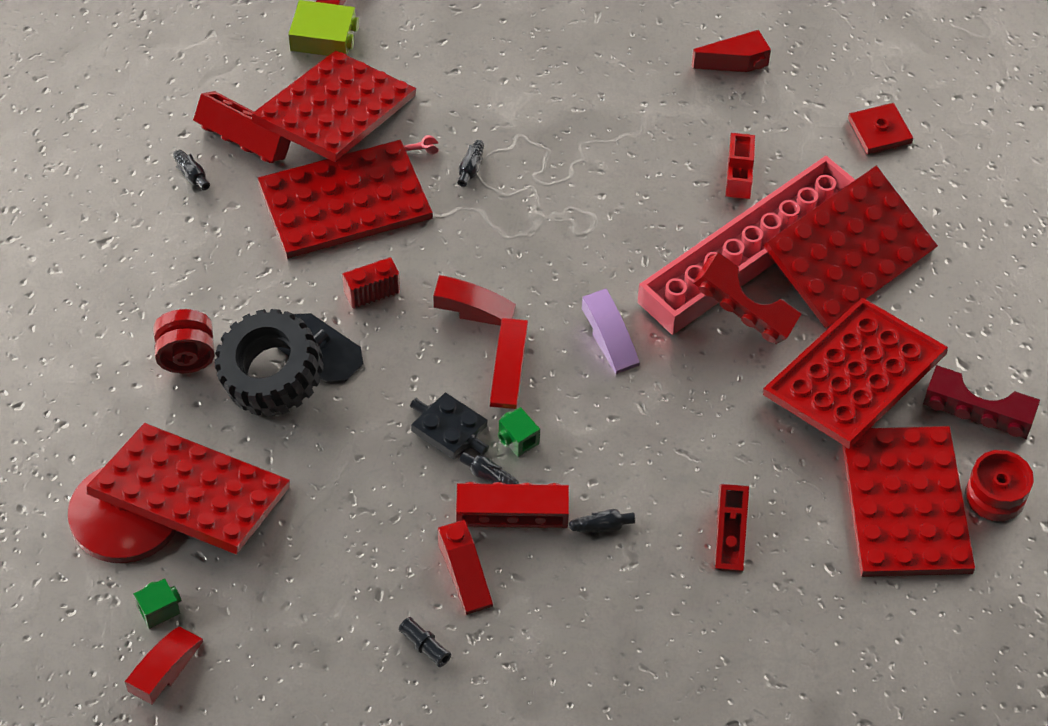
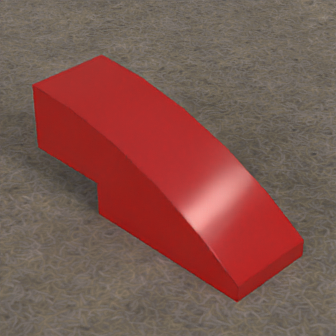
M731 133L725 197L750 199L755 135Z
M439 275L433 295L434 308L459 312V319L501 326L502 318L513 319L516 308L515 303L489 289L443 275Z
M180 626L172 630L147 653L125 680L127 691L153 705L166 685L171 687L203 643V638Z

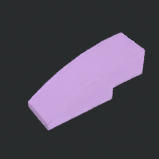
M605 288L583 296L582 311L591 324L593 336L615 374L639 366L640 362L628 330L608 290Z

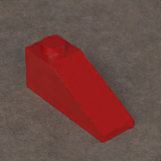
M755 30L694 48L691 65L693 69L750 72L769 66L771 48L760 31Z
M719 485L715 554L716 569L744 571L749 486Z
M465 519L438 527V545L466 615L493 607V601L475 544Z

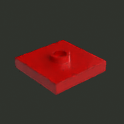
M894 103L849 113L848 120L867 155L913 143L914 138Z

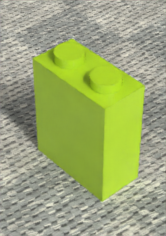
M299 0L288 34L290 51L328 56L336 50L347 55L349 49H353L354 46L353 33L354 31L357 32L359 28V17L355 15V7Z

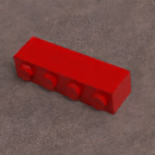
M216 91L201 93L193 121L199 123L202 129L221 135V139L237 143L242 150L256 153L265 162L274 163L275 161L286 159L291 141L251 122L254 111Z
M476 482L457 483L456 522L465 519L467 527L568 528L569 485L550 483L548 485H534L532 483L505 484L502 482L493 484H478Z

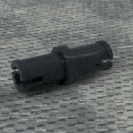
M412 617L403 620L398 630L415 644L414 647L419 653L424 652L438 667L444 666L450 660L451 652L447 651L435 640V635L432 632H426Z

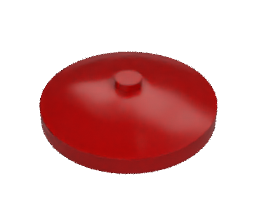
M102 468L88 475L77 486L68 506L70 530L80 548L98 560L110 563H131L143 560L165 547L176 533V530L87 495V485Z

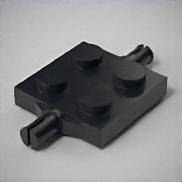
M446 392L430 405H426L417 397L412 400L410 407L421 413V416L411 424V431L447 456L454 459L460 452L470 447L481 453V455L488 451L489 445L477 439L478 435L487 427L488 420Z

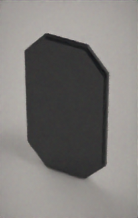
M312 313L294 314L296 318H300L305 322L321 349L323 356L321 360L324 365L323 372L319 376L325 382L347 381L364 364L359 345ZM276 347L290 357V349Z

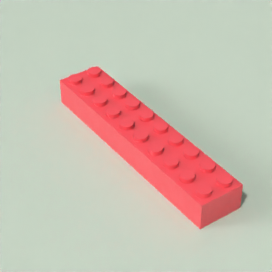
M824 156L639 284L637 303L670 334L674 335L719 303L714 298L701 293L699 287L693 284L708 258L719 252L739 267V284L742 287L776 263L763 246L767 241L855 179L828 156Z

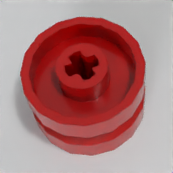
M179 309L164 313L156 319L153 326L155 358L157 364L162 369L172 373H194L205 369L213 362L215 351L212 321L206 314L197 310Z
M1008 450L986 452L974 464L965 489L966 500L973 511L988 520L1004 522L1014 519L1023 511L1033 486V471L1028 462L1018 454Z

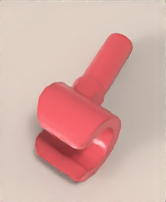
M431 135L425 136L421 142L416 144L403 145L406 151L425 149L431 155L439 151L434 145L439 142Z

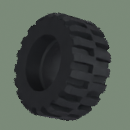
M265 309L258 310L255 315L251 316L249 313L243 316V320L239 323L235 321L230 326L231 330L229 333L225 332L221 337L222 345L217 346L215 354L218 358L214 361L215 369L218 372L217 377L233 402H236L238 407L244 411L249 410L251 414L258 416L262 412L265 416H275V412L279 411L282 415L290 412L289 408L293 406L296 408L303 404L302 400L305 397L309 399L314 393L313 386L317 387L321 380L319 374L323 372L324 365L321 360L323 358L321 349L305 322L300 318H296L293 313L288 311L282 314L280 309H270V312H266ZM276 347L291 350L286 365L276 374L265 378L248 376L251 363L263 351Z

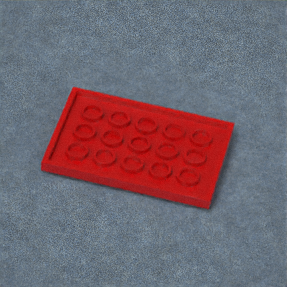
M335 50L254 111L251 122L336 162L413 99L417 88L383 71L368 66L364 62L351 58L343 52Z
M401 139L344 154L336 162L325 159L257 177L260 190L287 259L433 219V212Z
M877 165L763 245L825 329L837 321L862 297L867 299L938 247Z
M862 297L763 388V395L845 447L851 448L947 355L948 347Z
M143 423L87 485V495L237 555L290 487V480L150 424Z
M950 426L870 428L851 448L842 445L861 577L974 573L975 564Z

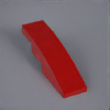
M502 318L490 407L517 409L528 320Z

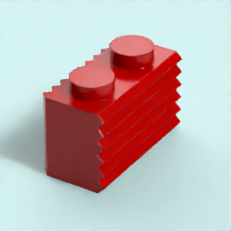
M391 257L342 273L343 290L351 307L354 309L356 306H365L366 303L370 304L371 301H380L381 298L385 299V297L400 293L399 271Z

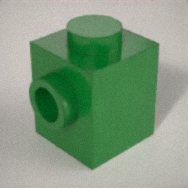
M519 407L515 411H509L499 420L498 438L505 447L509 446L516 456L519 457L540 444V428Z
M165 578L158 582H151L143 589L133 593L136 606L149 629L180 614L178 605L182 601L180 594L175 586L170 587Z

